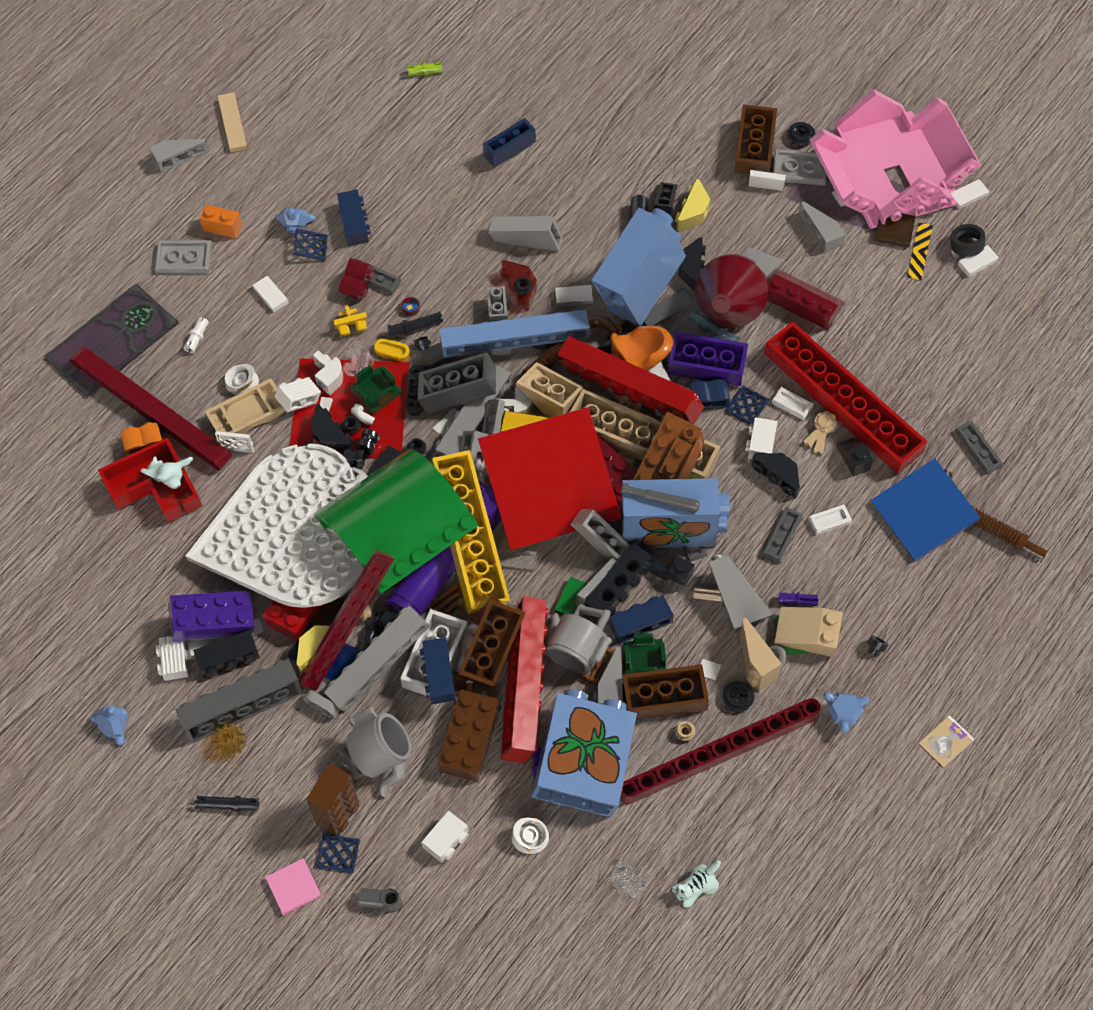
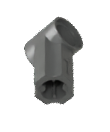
M361 888L359 892L360 908L386 909L390 912H396L403 904L398 891L393 888L386 890ZM389 897H397L393 904H387Z

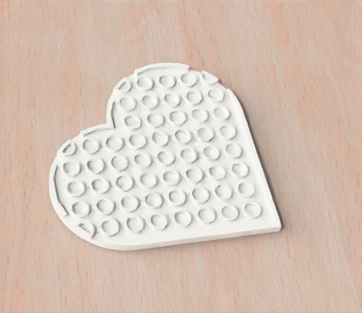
M308 444V446L302 447L293 445L283 448L282 452L273 457L269 455L254 468L185 555L187 560L287 606L315 607L341 597L354 587L364 568L332 528L328 527L324 530L313 513L356 485L352 468L345 457L339 452L319 444Z

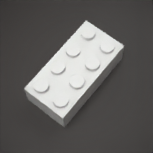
M430 609L425 620L430 627L417 639L400 678L402 688L425 696V686L429 684L428 679L423 678L422 667H426L425 660L421 661L419 649L423 648L422 641L446 637L452 672L453 664L468 631L467 621Z

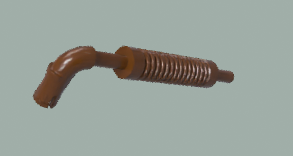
M595 316L588 319L590 329L596 327L603 328L611 335L613 333L619 335L622 331V328L612 322L609 317ZM557 342L552 345L550 349L522 370L523 375L536 362L549 369L561 360L558 353L565 342ZM516 382L510 386L513 392H515Z
M949 471L948 475L952 478L953 474ZM978 508L974 509L980 516V520L974 523L976 527L978 526L981 530L985 529V532L988 531L992 536L995 534L994 537L998 536V539L1001 538L1002 541L1008 542L1011 546L1014 545L1015 548L1021 551L1025 547L1042 557L1046 556L1048 551L1028 541L1029 535L1021 533L1018 529L1014 530V527L1011 528L1010 525L1004 524L1001 520L994 519L988 513L984 514V511L981 512Z

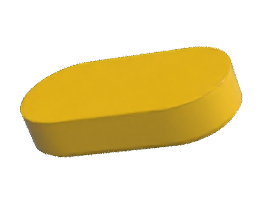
M379 339L374 344L375 354L379 357L404 362L410 356L409 347L404 343L389 339Z

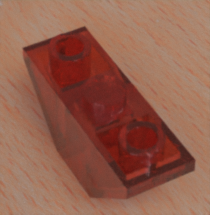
M506 260L501 261L502 269H500L502 278L504 280L507 279L509 289L512 293L516 294L519 306H523L526 312L529 311L537 292L536 277L529 266ZM526 277L531 281L532 290L528 294L521 295L514 290V283L518 278Z

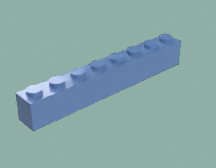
M574 310L571 312H557L549 315L520 317L518 319L489 323L483 322L481 324L459 327H446L439 329L443 358L565 342L568 336L577 340L589 338L590 326L586 310Z

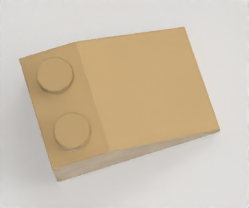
M537 362L516 382V386L549 418L569 413L583 389L579 384Z
M781 607L774 645L833 657L838 645L843 612L826 608Z
M744 618L742 620L740 640L747 680L752 687H756L760 691L778 680L782 664L747 618Z

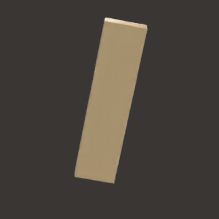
M235 93L218 95L230 152L248 149Z

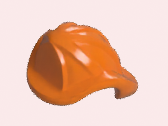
M641 326L627 335L619 336L613 333L610 337L612 344L611 355L644 370H649L656 366L670 353L673 347L671 334L660 326Z

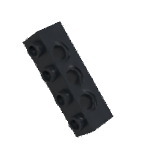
M633 543L586 599L585 606L609 610L610 616H612L616 612V607L619 603L626 601L629 591L639 585L643 574L650 572L653 567L652 556ZM632 565L638 567V569L633 572L628 570V568ZM619 580L626 582L623 586L616 585V582ZM606 595L613 596L611 601L603 600Z

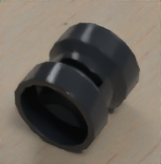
M363 429L361 440L357 442L356 448L365 449V454L372 455L380 435L371 429Z
M345 448L344 457L350 467L364 468L365 449L353 451L352 449Z

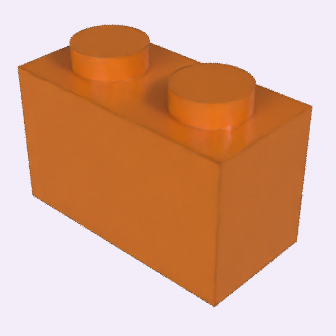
M207 204L199 218L203 231L237 238L242 226L239 212Z

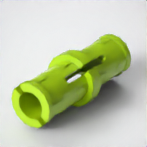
M423 62V64L408 65L409 77L443 73L442 63L426 64V62Z

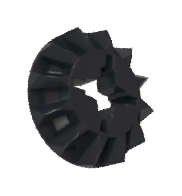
M796 122L788 129V140H791L792 144L796 143L799 146L804 144L807 146L808 143H811L810 139L815 135V130L808 123Z
M734 681L726 685L722 693L724 705L731 711H738L740 713L741 711L748 710L753 705L754 692L747 683ZM737 690L739 695L744 697L741 698L740 703L737 702L736 698H733Z

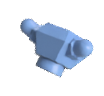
M286 208L275 215L276 220L281 222L282 226L286 227V232L295 233L296 228L301 229L306 223L315 220L313 214H308L307 211L301 209Z
M825 692L823 694L824 700L828 702L827 708L834 722L840 726L842 733L848 732L849 727L854 725L864 712V706L869 703L867 696L859 698V696L845 693H836L835 695Z
M110 705L97 710L95 714L91 715V721L97 723L98 729L108 738H114L117 745L125 743L123 735L127 725L128 714L122 707L116 708Z

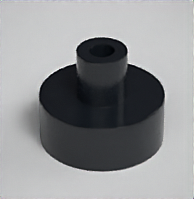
M871 635L867 642L871 646L869 653L876 656L878 651L885 652L889 645L886 641L875 635Z

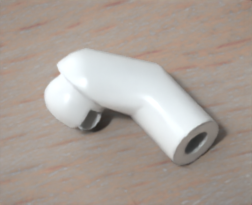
M355 404L354 408L351 409V414L361 422L371 426L375 418L363 412L364 408L362 405Z

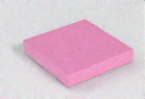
M304 858L266 877L283 916L322 897Z

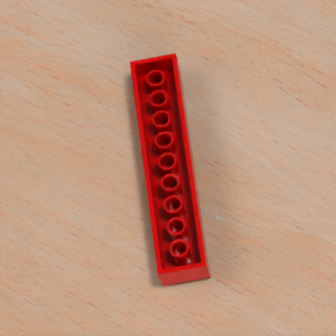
M793 321L766 342L764 354L823 408L834 414L844 427L896 474L901 473L924 453L928 441Z

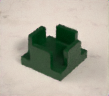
M369 364L355 375L357 382L350 386V391L372 415L402 395V390L396 385L395 377L384 365L382 367L378 366L373 370Z
M653 633L633 635V641L623 642L626 674L666 669V653L663 639H653Z

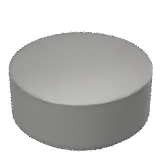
M780 646L769 647L781 664H783L786 660L785 650Z

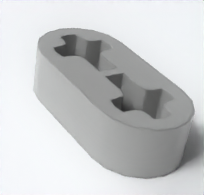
M309 690L303 698L308 705L334 719L340 711L336 704L312 690Z

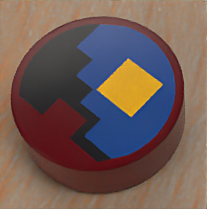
M415 297L405 298L402 301L403 312L410 316L417 314L420 311L419 300Z

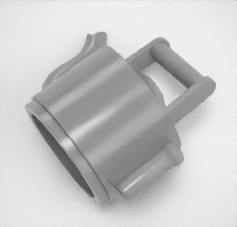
M580 604L574 614H564L561 619H559L558 613L550 616L551 626L544 638L545 652L548 657L571 672L588 674L595 662L601 661L609 644L612 642V639L603 631L610 616V611L585 607V605ZM582 614L599 617L600 620L595 625L581 616Z
M368 707L349 718V723L354 730L348 734L347 742L337 748L336 751H339L354 781L365 775L376 778L392 769V773L381 782L378 790V795L381 794L383 797H387L388 788L401 781L405 774L403 762L411 754V742L405 728L398 719L387 713L377 716L374 709Z

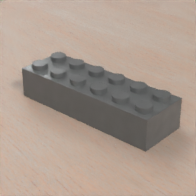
M289 659L285 661L280 660L267 669H259L249 677H241L231 685L221 686L213 693L203 694L195 701L185 702L175 710L190 743L193 744L298 697L303 693Z

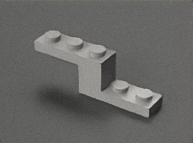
M487 400L482 432L475 430L463 431L460 452L470 450L474 467L477 461L476 456H483L478 438L498 433L501 430L504 400Z

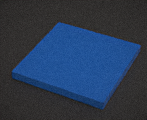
M936 458L871 499L874 507L915 562L980 520L978 513Z

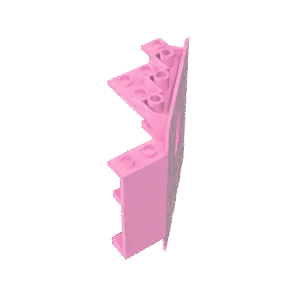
M873 89L835 122L834 132L830 133L821 129L810 139L841 203L861 212L870 229L877 228L879 219L882 224H885V220L889 216L892 221H898L902 217L901 213L919 216L957 205L958 203L951 195V192L955 191L954 187L981 166L948 104L939 98L934 99L917 115H914L912 111L906 112L903 105ZM900 166L910 186L903 192L898 193L893 188L884 170Z

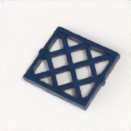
M296 228L294 255L325 261L328 235ZM298 234H300L303 238L298 240ZM310 236L315 240L312 243L307 239ZM305 240L309 245L304 247L301 242ZM320 240H325L324 245L320 243ZM318 243L320 248L316 249L313 245ZM297 244L302 248L299 251L297 250ZM311 247L314 251L309 253L307 248ZM322 249L324 250L323 256L319 253Z
M742 385L726 409V412L748 424H754L755 418L753 419L752 414L757 413L755 417L758 418L769 402V399ZM745 391L751 393L752 395L746 396ZM756 397H759L764 401L757 402ZM753 398L755 403L748 404L747 399ZM739 400H745V403H746V404H745V405H739V402H738V401H739ZM756 405L757 410L751 412L750 406ZM747 407L748 412L742 413L740 408ZM738 409L739 414L734 413L732 410ZM749 415L751 420H748L743 416Z
M323 834L316 868L354 873L360 839ZM330 838H331V839H338V840L335 841L334 843H332V841L330 840ZM328 840L330 846L324 849V841ZM344 841H351V843L346 845ZM342 842L344 848L338 851L335 845ZM356 844V850L352 853L349 848ZM333 848L336 853L329 857L326 851ZM347 850L350 856L344 859L341 853ZM325 854L327 860L321 863V855ZM339 856L342 861L335 865L332 859ZM353 858V864L349 867L346 862ZM330 862L332 866H326L325 864ZM344 864L346 868H339V866Z

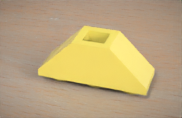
M696 179L694 186H690L688 199H684L681 207L682 211L678 212L675 222L677 223L678 231L702 224L706 218L710 207V198L700 180Z
M314 626L299 638L297 667L301 674L330 626Z

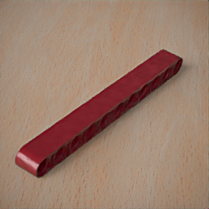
M82 346L70 358L71 363L77 369L152 423H158L162 431L214 469L220 471L233 458L232 454L225 447L87 347Z
M814 698L806 699L623 781L620 800L625 804H632L817 720L821 705ZM806 708H813L815 713H809ZM788 716H795L798 720L791 721ZM777 724L780 728L773 729L770 725ZM759 732L762 736L754 737L752 733ZM741 740L744 744L739 746L733 741ZM722 748L725 750V753L719 754L715 749ZM699 756L706 757L707 761L700 762L697 758ZM685 764L689 769L681 770L678 766ZM666 772L670 774L671 777L665 779L662 778L660 774ZM650 781L652 785L645 787L642 785V782ZM631 789L634 793L632 795H625L623 791Z

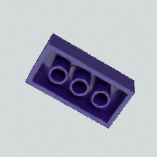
M675 332L668 374L705 381L719 378L726 380L727 384L741 386L748 343Z
M250 591L170 595L168 611L172 642L228 638L248 630L253 633L254 619Z

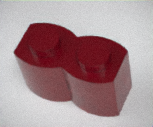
M350 258L338 292L362 301L363 297H366L368 293L367 284L374 276L373 266L369 263Z

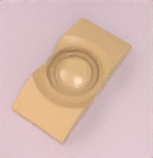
M270 378L206 410L205 414L215 431L246 434L251 428L259 424L271 422L286 410L275 398L277 387Z

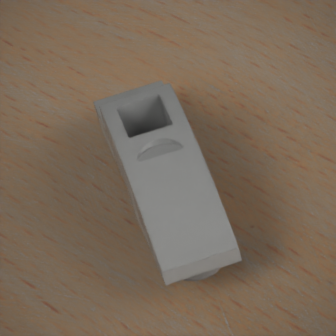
M505 286L487 287L489 322L508 320ZM510 349L492 351V355L511 354Z

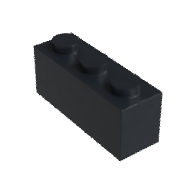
M250 630L193 650L203 678L214 677L219 672L225 670H234L239 665L250 664L260 658Z

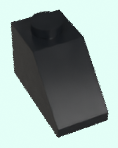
M852 438L836 445L853 477L870 471L873 458L865 444Z

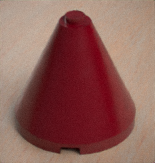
M724 254L714 258L703 267L696 281L695 295L699 308L709 320L724 327H741L751 323L761 314L768 301L769 285L765 273L755 264L756 262L740 254Z

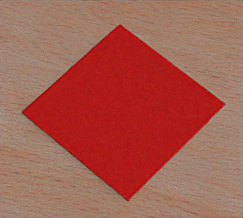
M300 358L298 378L310 377V380L314 382V385L318 387L321 393L316 404L294 411L290 446L297 445V447L313 444L314 438L311 425L315 405H320L321 397L333 399L329 413L331 414V419L337 421L341 427L346 417L353 416L351 409L354 408L355 404L362 405L364 408L363 412L375 418L371 426L360 421V430L355 434H348L353 441V451L358 450L356 445L361 440L363 429H371L380 435V439L375 444L374 453L372 455L365 454V458L379 459L388 445L402 452L410 362L340 360L343 382L337 390L329 395L317 385L315 375L321 369L315 365L314 359ZM369 364L373 370L378 366L382 367L384 365L395 377L396 385L402 390V395L374 415L350 391V386L357 382L355 375Z
M589 407L478 438L510 550L576 532L577 530L570 524L581 509H593L606 522L622 518Z

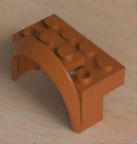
M667 412L633 480H667L661 474L671 479H688L704 444L702 429ZM679 438H682V439H684V440L690 442L691 444H689V443H687V442H685V441H683V440H681V439H679Z

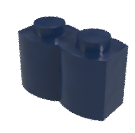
M719 378L709 382L697 380L689 384V390L696 392L704 406L703 410L729 406L730 396L726 380Z

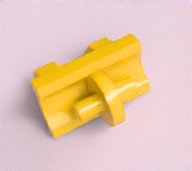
M345 305V311L339 312L340 319L334 320L335 329H338L340 336L350 335L348 326L354 324L357 333L366 331V312L357 314V308L350 310L349 306Z

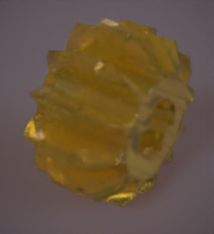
M224 723L223 729L217 727L218 733L212 734L214 741L211 744L216 748L215 752L217 754L222 753V756L226 758L230 753L231 757L234 758V752L241 754L242 750L240 747H246L244 741L246 735L242 733V728H236L234 723L230 727Z

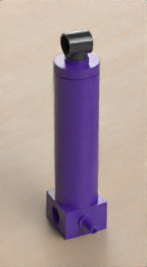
M478 480L493 532L502 519L493 489ZM450 546L400 581L385 602L390 610H387L380 618L379 628L384 630L385 626L390 622H394L399 612L408 606L412 607L420 616L425 612L456 571Z

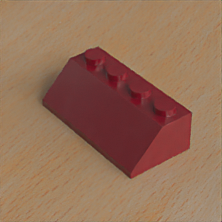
M783 271L774 273L768 282V301L826 330L829 329L845 304L844 301Z

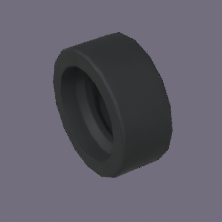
M963 224L957 226L951 233V249L959 256H975L980 254L985 248V231L977 225ZM964 237L977 239L976 242L968 244L961 243L958 240Z

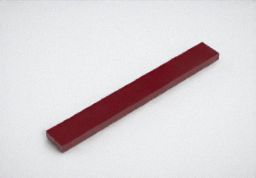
M377 550L374 551L298 680L300 685L314 690L318 689L393 563V556Z

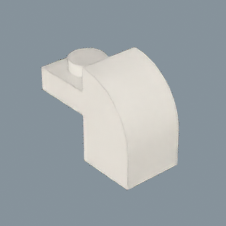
M317 351L313 354L315 365L321 370L315 375L316 382L319 387L331 395L343 382L341 362L337 357L331 360L327 354L323 355L320 351Z
M515 386V399H501L505 401L502 416L505 415V411L530 415L534 408V403L517 386Z

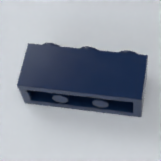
M526 118L520 120L483 143L484 157L493 167H496L535 143V128Z
M358 189L337 193L348 246L368 243V235H371L369 224L365 225V221L368 219L366 210H362L364 206L363 196H359Z
M664 595L660 597L654 596L643 604L637 603L628 610L613 613L609 618V625L620 645L625 641L632 640L633 635L647 634L673 623L674 615Z
M446 637L422 641L423 648L419 649L421 661L425 660L426 667H422L423 678L428 679L429 684L425 686L426 698H431L432 704L456 701Z

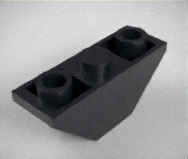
M700 237L683 249L686 257L680 264L678 277L694 292L698 275L705 265V260H701V257L705 256L706 245H702L703 238Z
M319 404L315 405L311 425L315 441L318 440L321 445L330 447L337 452L344 453L345 448L353 450L351 437L341 431L342 427L337 421L331 419V414L326 408L323 409Z
M765 453L753 456L751 466H753L756 472L765 475L772 484L778 485L788 496H792L795 499L798 497L800 484L797 463L783 453Z

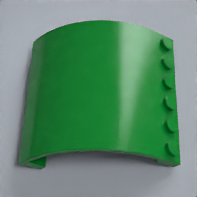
M413 449L406 450L313 513L324 530L328 527L332 528L363 568L366 567L375 550L393 556L394 561L377 588L380 593L389 589L479 526L444 476L423 455Z

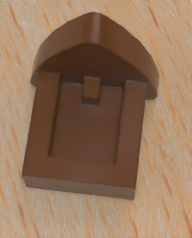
M452 674L455 696H459L460 690L474 691V679L460 674Z

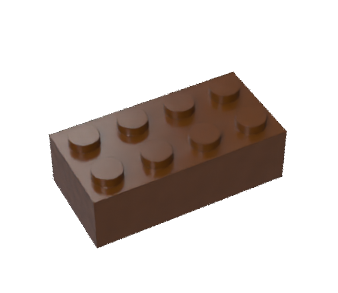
M743 104L734 173L750 175L751 170L770 172L777 108Z
M483 594L452 668L458 674L495 686L525 612L517 606Z
M702 664L622 675V688L627 711L637 713L636 720L708 710L709 698Z
M460 690L438 761L440 773L479 782L500 711V699Z
M330 763L306 798L316 825L336 836L340 832L345 831L349 823V817L357 812L360 805L351 775Z

